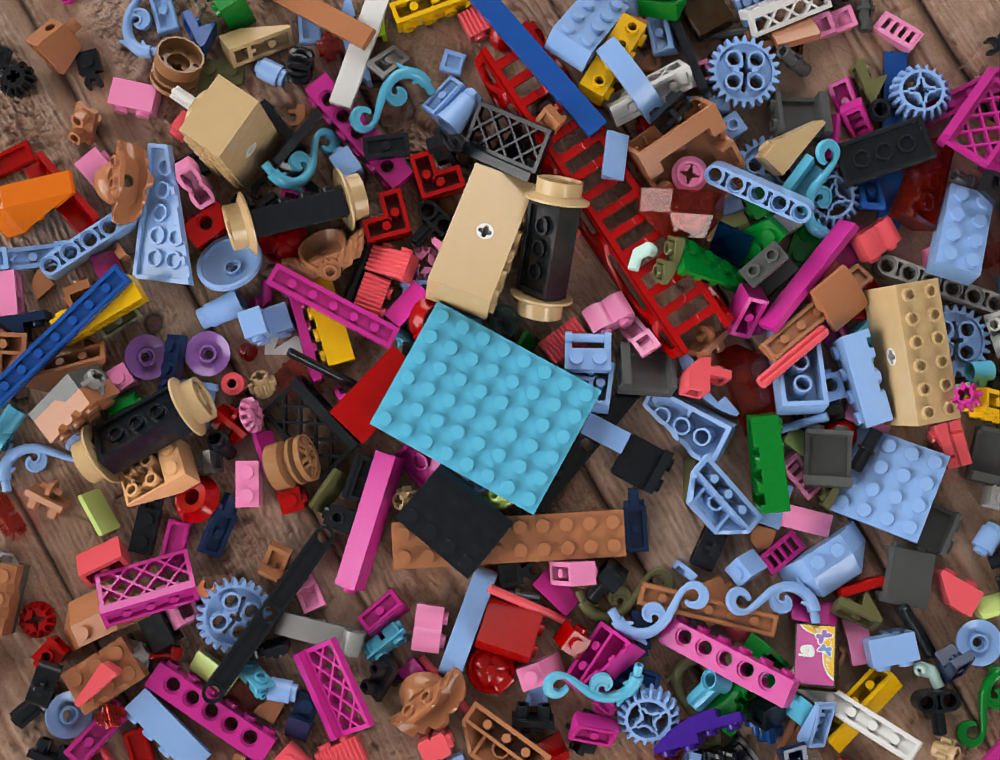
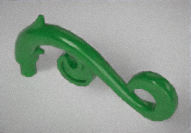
M1000 665L987 666L991 671L986 675L979 689V734L975 738L967 736V729L971 726H977L973 720H964L956 726V738L965 747H978L984 741L987 731L988 706L992 709L1000 710V688L993 689L996 696L991 698V689L1000 680Z

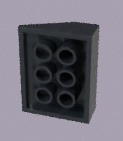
M443 464L439 465L395 517L467 579H469L513 524L509 518Z

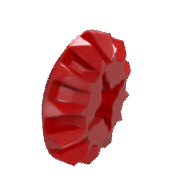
M31 602L24 606L19 614L20 621L18 625L21 626L22 633L27 634L30 638L45 637L55 628L57 620L55 610L46 602ZM35 613L38 617L46 618L39 622V626L36 623H29V620L35 617Z

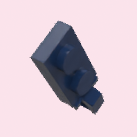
M167 334L158 391L168 386V380L172 377L180 381L182 380L188 342L187 336Z
M628 488V500L623 501L622 506L624 511L626 553L649 551L646 505H644V499L639 500L638 488Z
M225 493L221 503L218 504V507L208 521L197 551L221 558L237 519V509L234 508L235 495Z

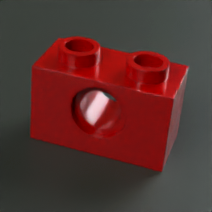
M218 200L202 209L196 216L192 215L184 221L186 235L201 252L212 242L227 234L222 205ZM207 220H212L213 224L211 228L204 229V222Z

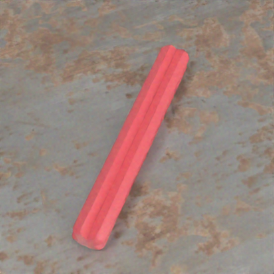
M824 325L818 326L759 375L756 379L757 384L761 388H766L828 336L829 330Z

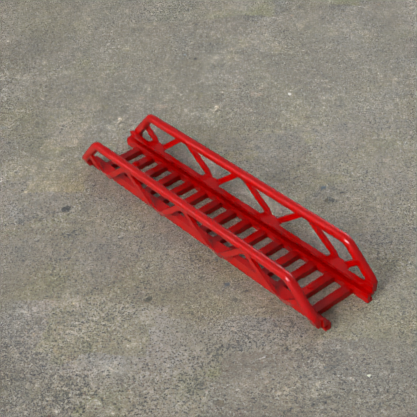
M526 20L523 22L522 25L573 82L570 73L559 58L544 48L546 39L539 25L535 21L529 23ZM486 47L482 48L479 55L476 56L474 63L496 107L510 112L507 106L512 104L520 117L537 124L535 119L538 115L533 118L527 107L549 94V92L542 85L520 99L514 89L534 75L527 68L508 80L502 70L519 59L515 53L511 51L495 61ZM485 66L488 68V70L496 80V83L493 84L492 79L489 77L485 69ZM558 102L553 105V107H559V109L557 110L558 113L564 111V109L559 105ZM504 116V119L506 120V122H507L508 125H509L507 116ZM574 120L568 122L553 135L540 173L564 176L581 181L600 169L603 163V155L572 175L565 166V163L598 142L604 148L606 127L603 126L592 137L585 138L561 155H558L552 145L579 128ZM542 131L534 135L538 145L543 143L545 134ZM532 153L529 156L535 164L536 156L535 153ZM626 162L624 180H626L632 190L599 212L595 211L591 203L589 207L581 208L596 230V233H591L581 216L579 217L578 229L619 291L623 292L635 315L661 343L660 348L670 358L675 359L690 352L680 338V335L714 313L724 328L730 326L735 317L723 304L721 297L712 285H708L707 281L703 279L700 281L693 280L696 285L694 288L661 309L654 297L684 277L678 275L677 270L667 285L658 283L650 289L646 287L641 278L653 271L656 258H665L664 252L641 266L638 272L628 269V259L631 258L634 248L645 242L654 243L661 237H664L667 241L668 235L676 236L651 193L633 176ZM606 179L588 192L583 193L582 191V197L590 202L621 181ZM638 198L644 210L609 232L603 220ZM648 218H651L657 229L622 251L615 240ZM612 254L647 306V309L643 310L609 260V255ZM702 294L709 306L674 328L667 316ZM663 330V332L673 345V348L666 342V340L659 334V332Z

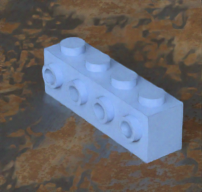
M147 687L124 708L128 712L125 716L134 725L138 722L143 727V735L151 742L155 740L160 745L158 750L166 758L171 756L174 760H206L213 753Z

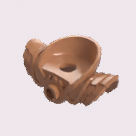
M117 140L116 155L113 154L110 162L100 166L95 172L93 182L98 196L106 203L112 205V222L117 225H127L135 222L140 217L147 200V190L153 186L154 176L148 170L149 159L146 155V149L137 144L126 143ZM125 175L132 179L131 187L124 186Z
M333 227L319 230L309 235L298 248L299 257L281 258V263L286 268L309 280H315L320 275L327 281H334L341 275L342 270L352 265L353 259L360 258L364 249L365 232L361 228L346 240L345 234L341 229Z
M453 667L443 678L435 673L424 671L415 672L407 676L399 689L403 709L401 712L389 717L388 722L399 728L401 732L414 738L419 734H427L431 728L436 731L445 728L449 722V714L454 713L465 698L466 681L462 672L457 667Z

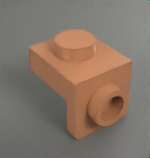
M81 277L72 281V285L62 288L64 293L62 299L65 306L69 309L77 301V298L81 297L95 283L94 281Z
M272 540L257 573L267 580L278 582L286 571L293 549Z

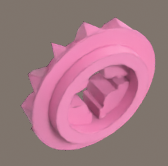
M695 156L682 157L674 164L671 170V180L676 188L684 193H694L706 184L707 181L705 180L704 173L707 167L701 159ZM690 166H692V174L698 177L691 178L687 184L686 176L682 173L687 172Z
M425 246L412 250L414 251L413 255L422 261L428 255L427 262L433 267L438 254L436 250ZM418 263L413 279L427 280L432 268L424 267L420 272V264Z
M253 397L241 400L239 417L245 429L254 434L262 431V426H264L263 418L265 416L262 414L263 408L259 406L258 400H255Z

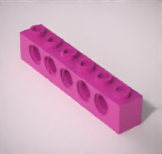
M324 72L304 89L308 96L306 100L312 108H319L322 112L321 118L327 125L332 123L337 129L335 133L343 142L347 140L351 144L350 150L357 158L362 157L364 159L362 138H353V134L356 131L350 125L349 119L343 123L338 121L341 115L346 114L350 116L352 110L333 104L330 106L324 105V101L331 97L335 85L332 79ZM362 114L360 117L361 123L368 125L370 122ZM374 128L371 132L364 133L363 137L381 134ZM402 158L366 161L367 163L364 164L372 175L376 173L381 178L379 183L386 191L399 187L402 189L415 177L413 170ZM385 164H392L394 166L390 172H383L382 167Z
M673 616L671 622L661 632L658 639L659 643L781 708L790 707L801 680L795 678L794 672L783 667L781 670L774 667V662L760 656V659L754 657L750 649L743 646L737 648L731 645L732 641L722 635L716 637L710 634L711 630L703 625L698 624L696 627L690 623L691 619L686 616ZM688 631L691 634V641L689 643L685 640V634ZM707 642H710L712 646L709 654L705 651ZM728 652L732 655L733 658L732 663L730 665H728L725 660V656ZM749 663L752 664L754 668V672L751 676H749L746 672V666ZM770 674L775 678V685L773 687H770L767 683V678Z
M164 659L159 662L144 684L145 687L250 759L264 760L279 738L275 734L276 730L267 724L263 726L256 721L257 717L248 711L244 713L237 708L238 704L229 698H226V700L222 698L218 703H215L218 707V714H211L208 709L209 703L205 702L202 698V688L204 685L199 682L200 678L191 672L186 673L181 670V665L174 660ZM172 677L179 680V689L171 686ZM210 686L206 689L205 694L208 698L214 699L218 697L219 691L214 687ZM193 690L199 694L198 702L190 699V691ZM228 717H234L237 720L238 726L236 728L228 725ZM248 730H253L257 734L256 741L248 739Z

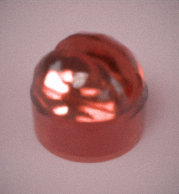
M248 342L241 344L238 350L239 357L247 362H252L258 354L257 346Z

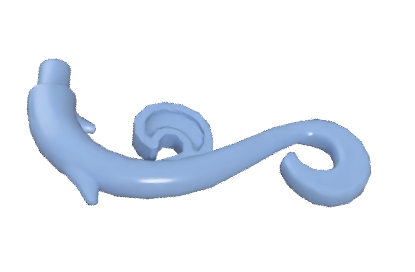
M132 0L123 17L122 35L124 39L119 40V43L126 46L136 56L153 59L156 47L146 45L144 40H141V43H139L133 33V23L136 18H139V21L134 23V26L144 31L151 27L152 16L144 8H138L142 0Z
M74 434L66 442V449L68 451L71 450L72 443L81 439V435L76 436ZM10 443L0 461L2 492L12 491L11 474L16 469L13 465L21 456L30 453L37 454L38 458L35 461L31 456H28L25 466L30 472L39 473L47 468L49 463L48 455L74 462L72 455L45 444L27 443L13 448V444Z
M797 576L795 577L796 582L784 581L770 586L751 605L744 609L737 606L736 599L742 596L749 602L751 595L746 589L737 586L733 587L727 592L725 597L727 609L736 616L752 613L767 600H769V605L773 612L785 614L791 611L793 606L792 600L788 595H784L781 601L779 594L784 592L794 593L803 600L801 604L806 606L807 613H810L811 624L821 623L819 616L821 608L817 597Z
M689 581L678 590L666 611L656 601L646 603L642 607L641 615L643 619L652 623V615L654 614L659 619L653 625L644 628L632 626L634 622L626 621L623 616H620L615 607L607 612L612 619L611 624L618 633L626 638L647 645L646 639L659 634L671 622L686 591L695 589L699 594L695 601L685 599V605L692 609H701L707 605L709 591L703 583Z

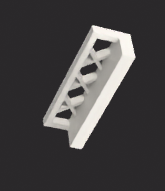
M764 0L741 9L738 13L740 20H748L751 37L757 38L832 7L831 0H823L824 4L817 6L812 3L813 0ZM798 1L806 4L800 14L793 11ZM778 9H783L786 11L783 20L778 22L774 19V16ZM762 16L767 21L763 29L757 31L755 19Z
M680 59L646 76L663 103L666 102V96L671 91L677 92L680 89L684 93L697 86L690 66ZM624 88L613 93L609 101L604 100L602 106L609 111L613 124L616 127L642 115Z

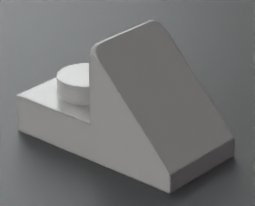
M392 45L367 61L366 65L372 73L384 82L392 72L398 69L396 63L407 66L410 58L395 45Z

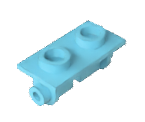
M399 620L396 622L392 621L381 630L385 638L382 640L378 634L364 644L363 652L367 655L366 658L369 661H380L383 654H389L395 647L403 645L407 640L406 638L411 634L403 628L404 626Z
M249 660L238 675L245 684H249L248 688L254 694V697L260 700L267 696L268 693L266 691L268 688L276 686V683L256 660Z

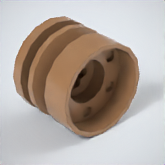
M172 36L161 40L156 47L154 62L150 71V81L153 87L167 97L171 95V90L176 88L177 85L192 95L197 88L204 65V54L201 48L193 41L184 37Z
M305 434L288 438L285 442L278 441L269 444L263 449V468L271 486L277 491H284L294 488L298 484L303 485L307 482L316 481L320 476L321 468L317 450L312 440Z

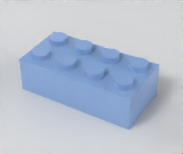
M576 0L554 25L544 48L583 72L597 55L595 50L605 43L623 12H627L629 6L621 0Z
M951 183L940 195L925 273L967 286L981 275L993 205L977 190Z
M766 330L767 339H768L774 332H771V331H769V330ZM821 342L772 382L776 414H821L829 406Z

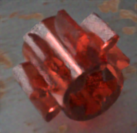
M330 32L322 33V39L317 40L320 57L326 56L327 62L337 60L336 54L342 53L339 37H333Z
M116 701L98 707L100 713L95 714L98 726L104 725V729L109 730L122 725L121 719L126 717L122 705L117 706Z

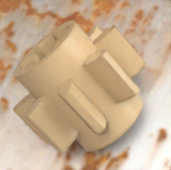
M256 371L248 379L250 384L247 386L250 394L255 393L256 398H268L276 391L275 385L277 381L274 375H269L268 371Z
M411 485L396 489V493L392 497L394 508L402 510L417 490H412Z
M942 736L941 740L936 739L933 742L931 755L936 757V760H959L961 748L955 746L956 740Z

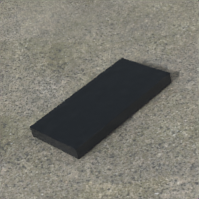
M922 115L837 143L841 151L837 164L846 189L937 158Z

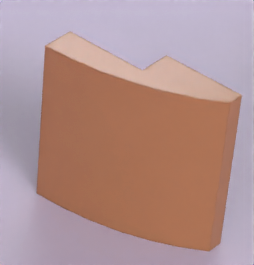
M784 16L776 18L775 20L780 22L783 20ZM808 16L765 35L768 40L773 41L777 50L778 47L784 46V44L794 47L820 40L821 32L813 19ZM766 21L761 22V27H762V29H763V27H764Z
M843 264L810 291L816 309L823 312L830 330L835 332L869 305L857 280Z

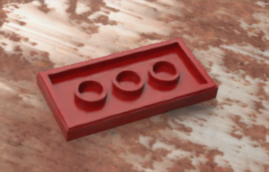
M394 345L330 411L362 444L378 429L369 423L406 359Z

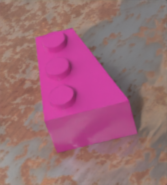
M600 621L590 636L591 644L579 660H574L566 673L588 686L590 678L599 672H606L610 674L612 680H615L646 651L618 633L614 628ZM562 679V680H564L567 684H569L572 688H574L576 691H578L579 693L583 694V693L580 692L576 687H574L570 682H568V681L565 680V679Z

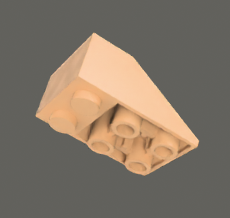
M182 439L173 442L119 472L127 507L177 495L201 483L191 446Z

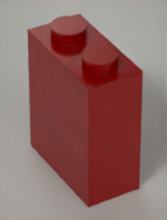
M490 597L474 647L527 664L530 657L535 658L538 645L535 644L537 636L541 637L545 623L541 622L543 614Z

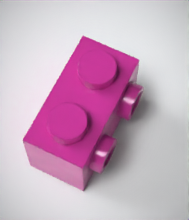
M740 283L728 306V309L735 317V320L731 322L732 324L726 328L730 335L750 339L758 321L769 304V300L761 287L756 286L752 288L750 284Z

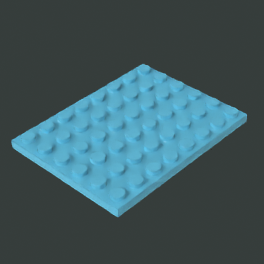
M437 301L369 424L534 515L602 390Z

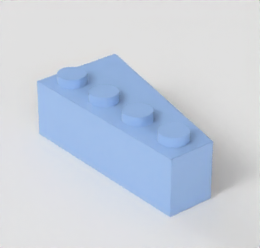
M868 328L840 337L831 343L830 348L831 356L834 361H837L841 380L847 389L845 391L846 399L849 404H852L855 412L853 413L854 422L857 426H860L861 430L893 420L886 391L880 389L879 386L882 384L881 372L873 364L874 357H876L874 347L870 348L866 338L870 337Z

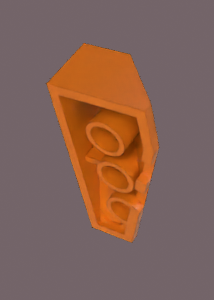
M62 171L0 186V231L5 237L11 239L28 233L33 229L31 226L47 217L46 214L53 208H58L73 196L76 191L72 171Z

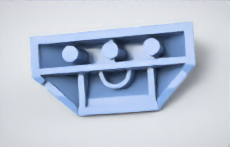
M705 454L692 469L686 504L713 534H749L763 516L708 454Z
M851 521L793 558L778 571V574L783 582H796L795 577L797 576L815 596L825 597L862 573L866 540L854 521Z

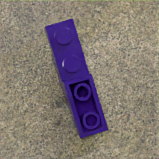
M717 708L700 712L671 729L654 747L653 752L654 754L662 755L663 758L676 756V751L682 749L685 750V753L699 750L698 745L705 744L703 734L705 737L718 735V730L727 728V731L741 729V724L747 723L746 714L739 711L722 716L720 709Z

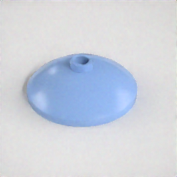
M223 236L208 245L201 253L197 262V275L203 285L214 291H230L240 288L251 281L260 270L263 262L262 249L258 244L259 254L256 256L249 248L234 251L229 236Z

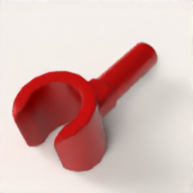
M170 645L169 652L149 654V660L161 658L179 660L182 657L183 648L179 645Z

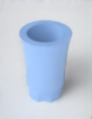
M467 87L453 102L435 116V120L449 135L461 134L474 116L479 100H484L476 90Z
M237 288L204 304L203 307L196 310V315L202 327L208 329L212 326L216 327L237 319V312L249 308L242 293Z

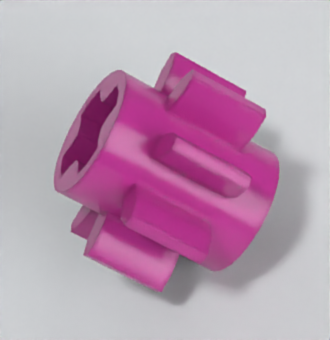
M961 382V386L958 389H952L955 392V397L951 401L954 404H958L957 408L961 412L967 408L972 413L974 411L973 408L977 405L982 406L979 397H982L984 394L982 391H976L977 385L975 383H972L969 387L964 382ZM965 395H966V396H970V395H971V398H970V399H968V398L963 399Z
M591 699V703L594 704L591 709L600 716L605 714L607 717H611L619 708L616 706L617 702L603 703Z

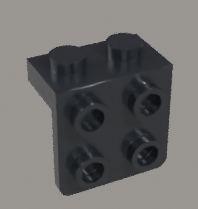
M631 434L622 453L616 458L611 468V473L648 494H653L654 491L658 492L664 482L661 479L665 471L669 472L675 460L672 457L674 453L667 449L663 450L641 437Z

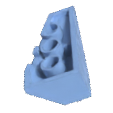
M675 394L671 398L646 396L642 404L672 434V437L686 448L689 455L698 461L705 454H708L717 463L730 444L739 425L718 413Z

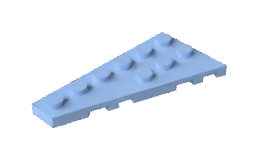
M148 143V170L154 176V183L152 188L147 190V200L139 217L132 276L143 280L194 286L179 186L175 174L173 147L167 144Z

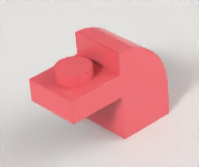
M711 357L699 358L682 372L679 382V395L701 399L710 392V384L723 386L732 379V370L723 369L719 365L711 366Z

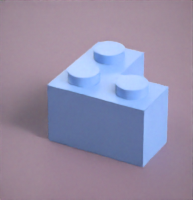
M286 302L264 309L258 305L237 312L244 338L253 345L263 346L269 344L270 339L276 337L284 339L292 335L291 332L296 331L289 305Z
M611 362V373L569 372L602 390L591 413L608 415L614 362Z
M896 627L878 631V635L862 638L867 665L876 669L877 672L890 670V666L899 664V667L914 665L913 661L921 660L915 632L912 630Z

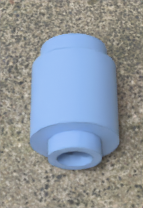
M267 57L257 61L254 71L258 79L275 87H283L288 79L285 66Z
M990 521L982 525L971 542L974 546L973 551L983 557H986V555L992 556L1000 544V526Z
M271 677L276 686L267 689V700L286 704L290 702L295 703L299 684L294 683L293 680Z

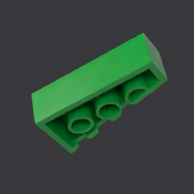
M206 0L207 2H213L211 8L218 18L223 17L231 31L247 28L257 21L245 0Z
M774 412L747 414L746 424L753 506L762 514L789 512L791 509L784 462L785 447L781 438V431H783L782 418H779V415Z
M754 633L750 634L743 646L750 649L754 657L760 659V656L773 661V666L780 670L782 667L787 669L790 665ZM750 663L746 666V672L749 676L754 672V668ZM772 674L767 678V683L770 687L775 684V678ZM732 682L731 690L714 698L708 704L705 711L717 708L720 709L722 716L740 711L744 712L746 718H748V701L759 695ZM727 728L721 729L731 738L737 732V730L727 731Z

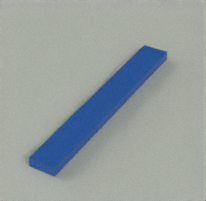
M469 0L472 6L588 138L592 137L607 124L606 119L501 0Z
M885 51L883 53L882 76L887 74V77L882 86L881 99L886 100L890 105L892 101L888 100L890 94L888 89L892 85L893 78L901 70L905 71L907 68L908 53ZM892 108L890 116L886 120L880 121V129L902 121V114L895 116L897 108ZM903 170L880 178L886 208L883 211L876 212V219L890 215L897 229L900 228Z
M114 264L0 374V410L133 282L117 264Z

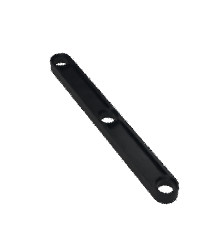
M616 393L610 400L608 415L598 414V416L617 425L641 395ZM584 435L579 437L561 464L562 467L566 468L560 480L553 479L535 513H544L600 446V443L590 439L593 442V448L590 451H584L580 447V442L588 437ZM520 508L518 515L522 514L524 509Z
M321 525L314 530L204 684L202 698L205 702L215 704L223 698L333 543L335 533L331 527ZM322 529H327L331 534L327 542H320L318 540V532ZM268 606L276 610L275 617L270 620L262 616L263 609ZM210 686H216L220 693L218 697L210 699L205 694L206 689Z

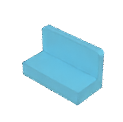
M806 153L782 187L805 196L811 183L823 169L816 166L814 157Z

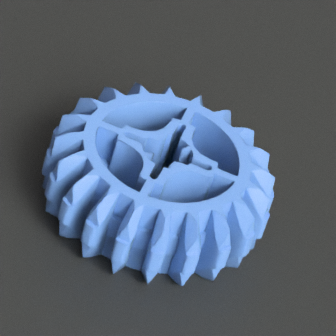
M917 64L914 69L909 65L905 71L901 70L893 78L892 85L888 89L890 93L888 100L892 101L891 109L897 108L895 116L902 114V121L907 118L910 119L922 115L924 122L927 121L929 124L935 118H940L942 113L948 108L947 104L951 101L949 95L952 90L947 88L949 80H942L944 73L937 75V68L931 71L928 64L923 69ZM914 82V85L908 88V90H903L904 85ZM936 99L935 105L926 108L927 102Z
M835 169L832 174L830 173L829 178L825 182L829 183L828 187L832 191L833 202H831L829 207L821 208V212L816 206L814 209L815 219L819 218L821 225H828L829 229H832L839 219L850 222V216L854 217L857 214L855 209L859 205L855 201L859 198V194H854L858 186L846 189L842 175L838 176V169ZM838 188L843 192L844 196L839 194ZM833 207H845L841 214L830 216Z
M642 683L640 689L630 698L626 699L617 709V722L620 724L621 732H626L627 739L634 736L635 744L642 740L644 746H646L647 741H651L655 746L656 740L660 741L680 722V709L676 705L675 697H671L669 690L663 692L661 685L654 689L652 683L649 685V688H645ZM638 705V710L635 711L634 715L630 716V711ZM667 713V716L664 719V721H662L659 724L658 719L662 718V715Z

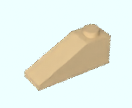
M290 25L239 28L219 36L223 55L233 68L295 45Z
M824 120L811 121L769 141H765L759 147V153L755 156V159L773 176L784 175L826 122Z

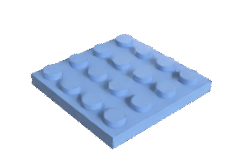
M859 426L857 441L852 448V460L859 449L857 447L858 444H862L869 428L861 430ZM882 432L884 435L874 450L875 454L871 455L863 471L859 473L851 469V478H853L852 488H840L835 502L827 510L917 544L950 456Z

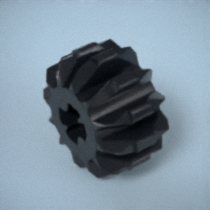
M294 46L290 50L286 68V77L289 82L300 86H307L310 83L315 64V54L312 49L304 46Z
M12 60L11 66L3 63L5 70H0V75L2 76L0 77V90L3 93H7V96L10 98L16 96L22 100L24 94L31 96L29 90L37 89L33 83L38 81L37 77L33 75L35 73L34 69L31 66H27L24 61L18 63L16 60Z

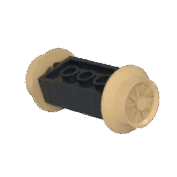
M336 168L333 170V185L317 190L318 194L313 195L312 191L295 195L296 199L290 200L289 196L274 200L273 205L270 206L267 205V202L250 206V211L242 192H238L235 203L222 206L223 218L233 250L238 251L249 248L256 256L259 254L257 238L341 217L347 229L354 231L356 220L369 217V203L361 177L358 173L344 176Z
M537 175L535 189L525 192V197L529 199L516 286L510 289V295L518 299L516 313L522 317L545 322L561 320L563 307L573 304V298L567 295L580 211L581 208L590 206V202L582 197L584 183L580 180L558 175Z
M172 377L168 380V386L95 426H83L81 429V439L71 444L73 461L80 473L89 482L96 484L106 479L111 483H117L120 481L119 472L192 432L199 436L205 435L207 431L206 423L217 417L215 403L207 388L198 378L191 377L181 382L179 379Z

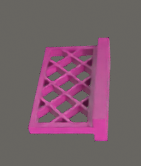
M990 67L985 71L935 142L942 148L945 144L984 169L988 167L1000 149V140L990 142L988 132L998 131L1000 138V111H997L995 104L996 101H1000V96L993 97L991 91L993 85L1000 89V79L994 76L997 71ZM989 103L992 112L982 113L979 104ZM993 117L996 126L986 127L984 118ZM978 119L980 128L970 129L968 120ZM982 133L985 143L975 144L972 134ZM966 135L969 145H961L955 141V138ZM986 148L988 158L985 160L979 156L976 149Z
M187 548L94 575L100 606L99 613L105 628L200 600ZM185 558L180 568L171 565L174 560ZM159 565L162 567L157 574L149 572L152 566ZM167 569L176 572L170 580L162 577ZM128 573H139L133 581L125 578ZM181 575L189 578V581L175 583ZM144 576L152 579L147 587L138 584ZM107 579L115 580L109 588L103 586L101 581ZM157 582L166 584L164 588L152 590ZM120 583L128 585L123 594L115 591ZM134 588L143 591L140 595L129 597ZM111 595L119 598L116 602L105 605V602Z
M336 637L312 645L292 655L330 741L369 728L375 724ZM329 645L332 648L334 656L328 653ZM327 661L332 664V670L326 666ZM338 668L342 671L344 678L338 675ZM336 682L342 685V691L336 688ZM348 690L352 693L353 700L347 696ZM346 704L352 707L351 713L345 709ZM358 712L362 715L364 722L357 718Z

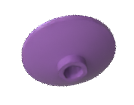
M212 331L200 332L194 335L187 343L185 360L188 367L194 373L206 377L215 376L221 373L229 364L231 357L230 346L227 340L220 334ZM208 351L213 352V357L210 359L206 357Z
M140 335L132 339L127 345L124 354L125 365L130 373L142 380H153L161 376L165 343L153 335ZM143 353L147 356V360L145 362L141 360V355Z

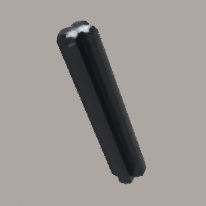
M907 603L898 605L896 612L906 629L915 632L918 648L924 658H934L936 649Z

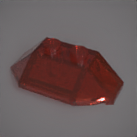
M639 188L638 212L646 218L661 236L683 235L686 238L705 239L723 218L725 194L674 188Z
M735 344L715 354L719 365L723 369L732 370V379L726 385L733 405L740 413L738 419L746 437V415L776 413L773 383L766 388H761L756 382L757 377L770 367L768 358Z

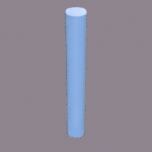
M825 412L784 423L781 434L829 421L828 413Z

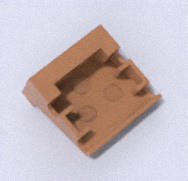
M699 96L689 100L694 107L683 117L684 122L681 124L677 122L665 135H662L652 125L628 142L627 157L629 161L634 164L667 218L678 230L731 195V193L712 186L707 182L700 190L694 193H684L677 189L671 180V170L680 158L695 156L701 159L706 167L718 160L745 170L743 166L746 164L735 141L729 138L724 131L727 129V126L716 104ZM690 166L687 172L682 173L686 176L687 184L691 178L698 177L692 174V166ZM712 168V174L717 178H721V171L718 168ZM733 178V183L737 187L743 186V181L740 178Z

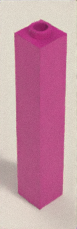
M375 451L334 583L342 586V591L355 594L356 591H365L405 458L387 452Z

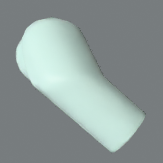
M645 242L634 248L628 269L638 272L642 259L656 256L658 252L657 246L651 242Z
M924 661L914 664L913 671L915 675L929 678L933 689H939L944 686L935 665Z

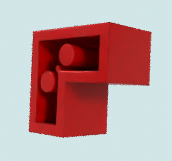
M428 150L409 156L422 201L432 200L435 202L463 193L466 184L459 164L437 171L433 155Z
M401 188L378 193L384 215L362 220L368 245H381L382 242L389 243L411 237L413 233Z

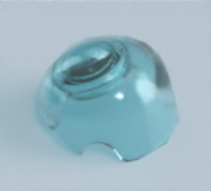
M499 304L496 305L493 314H488L487 328L506 339L514 337L521 327L520 315L516 313L512 306Z

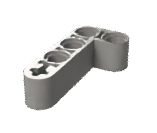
M284 610L279 617L274 631L275 634L312 644H319L336 637L343 654L354 658L361 656L367 634L363 629Z

